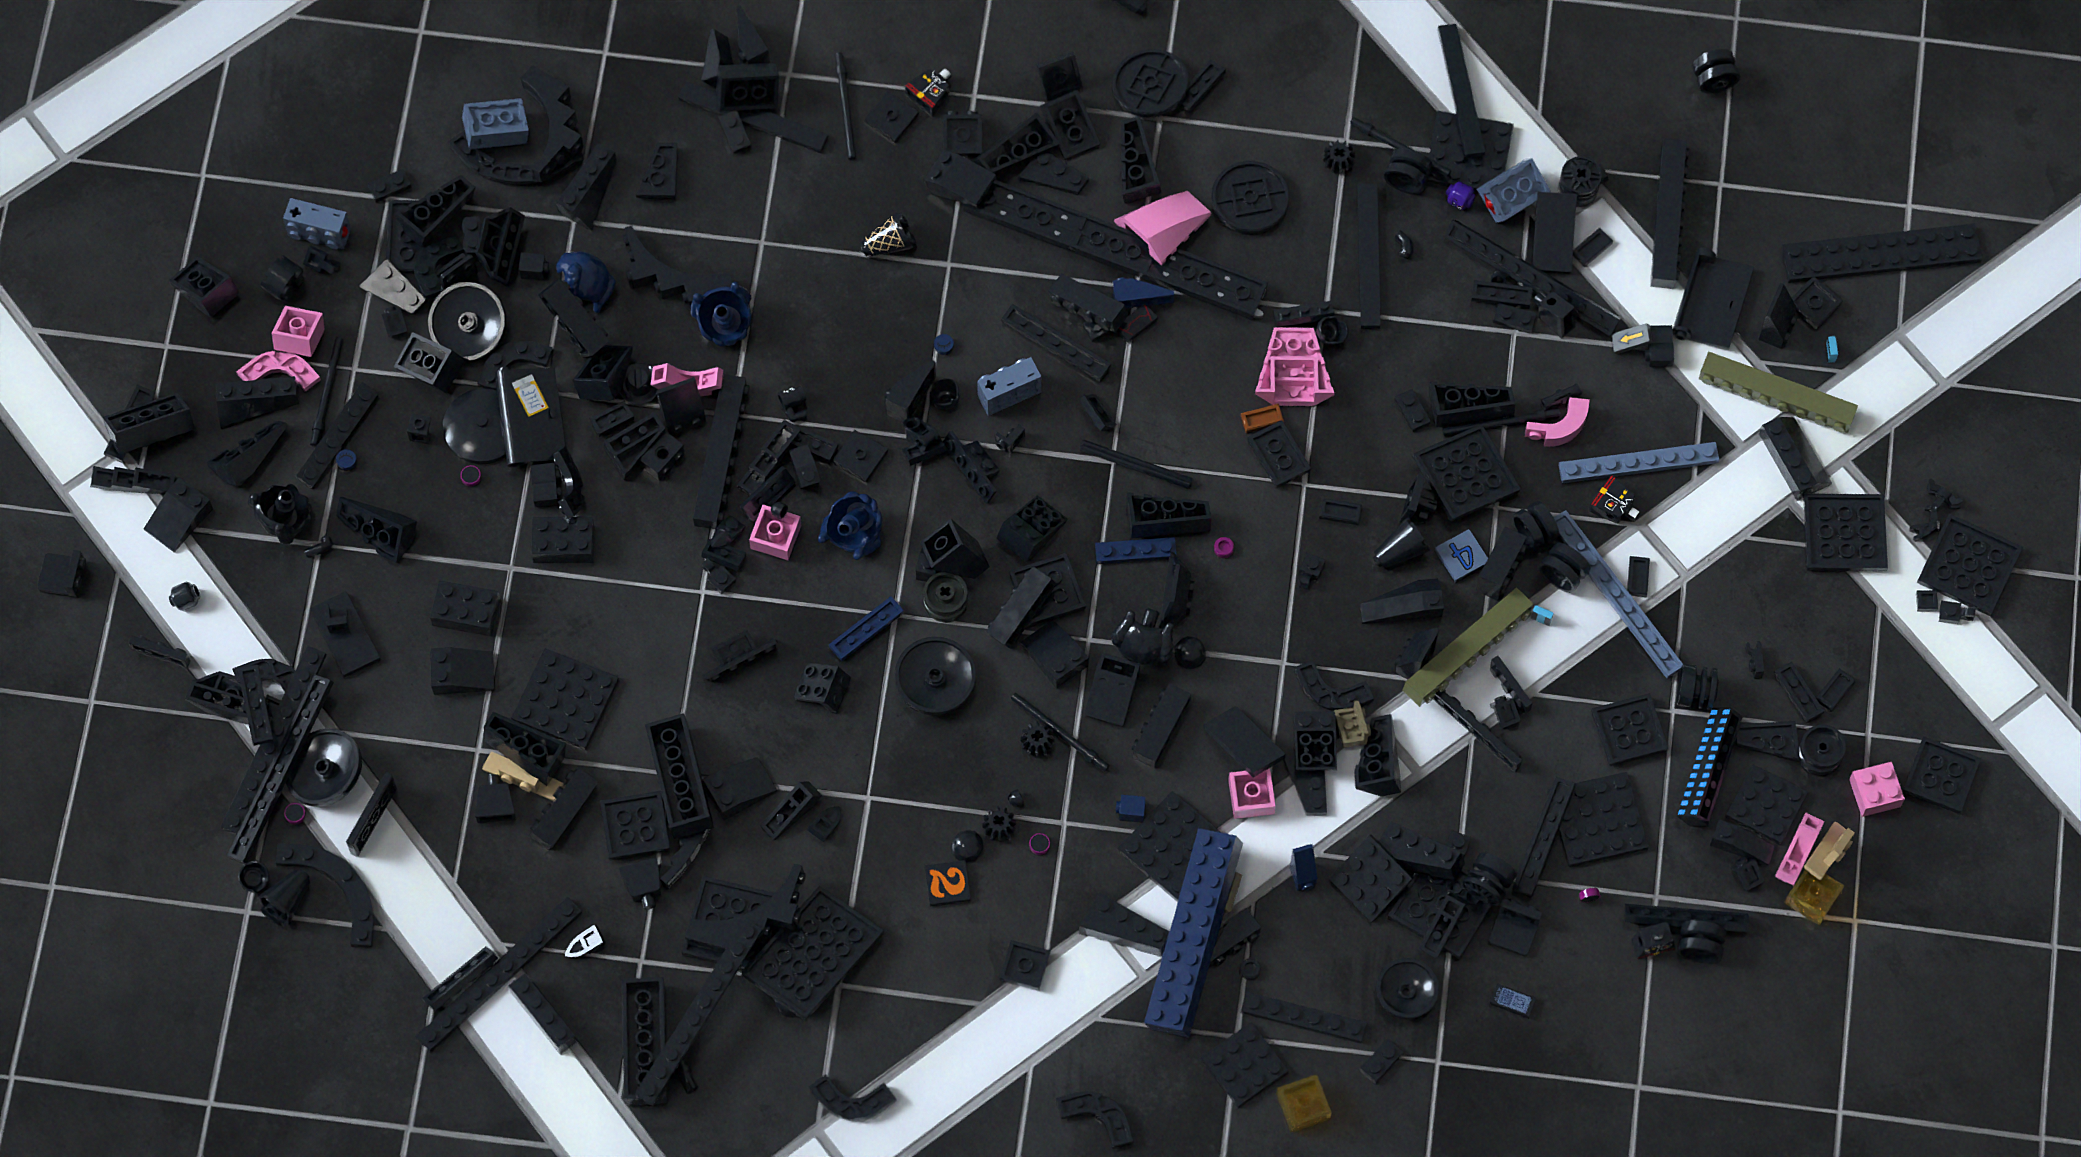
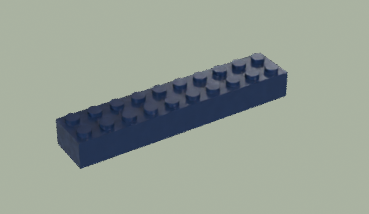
M1198 828L1144 1021L1151 1030L1190 1038L1243 842L1237 835Z

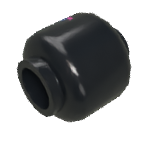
M187 581L172 587L171 595L169 596L170 604L173 607L176 606L178 610L184 611L198 604L200 592L195 584Z

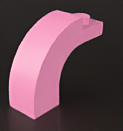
M666 363L653 367L651 385L657 389H662L694 377L700 396L712 395V390L721 388L723 370L717 367L700 372H689Z
M1570 397L1567 415L1563 420L1555 424L1527 422L1525 437H1529L1532 440L1544 439V446L1548 447L1569 442L1579 434L1585 424L1589 400Z
M1805 813L1775 877L1792 885L1795 884L1824 821Z

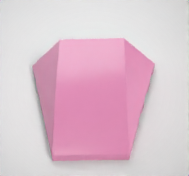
M1185 191L1148 204L1114 219V222L1118 226L1128 230L1132 229L1148 244L1150 255L1162 265L1166 261L1165 258L1169 254L1172 255L1177 250V246L1182 241L1185 242L1189 238V234L1193 230L1196 231L1211 216V212L1191 193Z
M1274 327L1259 382L1255 390L1257 396L1272 405L1279 404V406H1315L1334 396V390L1331 387L1330 377L1320 353L1314 328Z

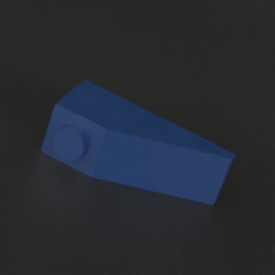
M1122 277L1113 280L1114 299L1125 304L1126 309L1141 307L1143 304L1152 306L1174 303V291L1133 278L1127 279Z
M1312 843L1292 849L1289 869L1297 891H1308L1317 885L1318 878Z

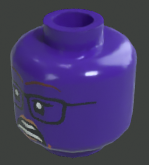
M1461 181L1455 185L1451 184L1446 191L1448 203L1459 210L1469 209L1476 198L1474 189Z

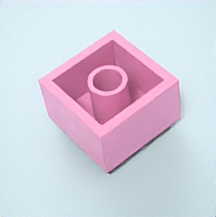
M285 306L272 331L274 350L312 357L325 330L323 313Z
M762 505L749 539L750 549L789 560L801 528V517L787 512L785 517L780 520L772 515L771 507Z
M1892 762L1852 772L1849 781L1862 817L1901 807L1904 796Z
M1270 768L1255 777H1252L1247 771L1229 773V787L1234 819L1275 814L1276 806Z

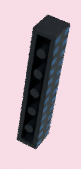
M1731 707L1712 708L1677 815L1679 819L1689 826H1708L1743 718Z

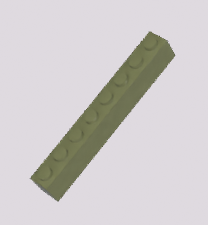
M1709 351L1698 378L1707 385L1721 387L1726 392L1738 393L1741 397L1757 400L1762 405L1774 406L1782 412L1793 413L1801 419L1813 420L1816 424L1832 427L1837 432H1849L1858 408L1857 404Z
M1516 587L1405 682L1402 691L1419 707L1425 702L1427 704L1434 699L1435 693L1438 691L1442 692L1448 687L1449 681L1458 679L1463 673L1462 670L1466 667H1472L1477 661L1476 658L1480 655L1485 656L1490 651V646L1494 643L1496 645L1499 644L1505 637L1504 634L1513 632L1521 620H1527L1532 614L1533 603Z

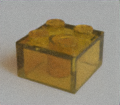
M1805 869L1788 894L1785 904L1820 926L1841 894L1844 885L1827 874H1824L1819 880Z
M1317 1074L1277 1088L1276 1095L1291 1133L1330 1120L1331 1110Z

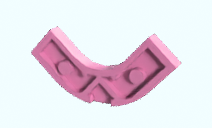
M271 351L263 353L237 371V375L243 381L263 379L265 376L276 372L286 373L291 377L295 376L297 383L305 392L321 380L320 376L304 359L289 352Z

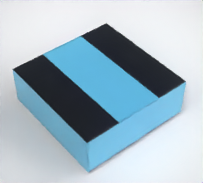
M1835 336L1828 337L1825 344L1828 363L1835 362L1838 356L1837 341Z
M1535 605L1531 619L1550 626L1554 613Z

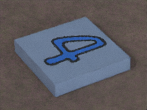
M1469 529L1435 547V552L1455 582L1483 568L1488 560V557Z

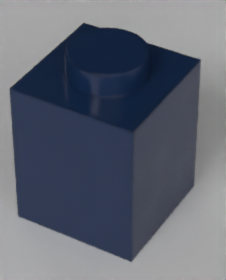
M1121 795V801L1116 802V813H1119V820L1142 823L1144 821L1146 797Z

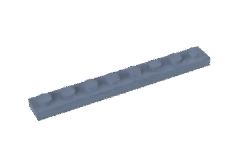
M1716 442L1564 461L1559 462V470L1562 483L1608 478L1611 475L1615 477L1719 463Z

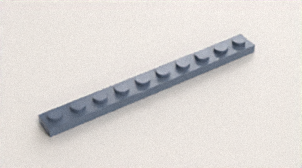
M1565 510L1554 517L1559 529L1560 539L1564 544L1574 548L1585 557L1591 567L1588 573L1589 577L1664 676L1668 679L1679 672L1683 663L1569 513Z

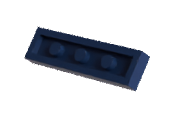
M1175 537L1095 543L1097 564L1166 560L1170 558V552L1176 554Z
M890 596L829 644V648L841 661L845 660L904 614V610Z

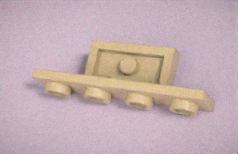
M490 752L482 770L488 773L500 775V778L509 784L513 783L527 792H534L552 801L555 799L553 794L559 786H564L562 782L553 778L548 786H545L539 779L530 775L513 761L494 752Z
M1834 822L1804 868L1820 880L1834 861L1839 862L1845 855L1844 851L1853 843L1850 839L1854 832Z

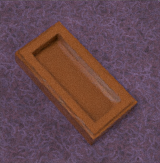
M1279 404L1240 414L1246 433L1265 429L1281 420L1284 422Z

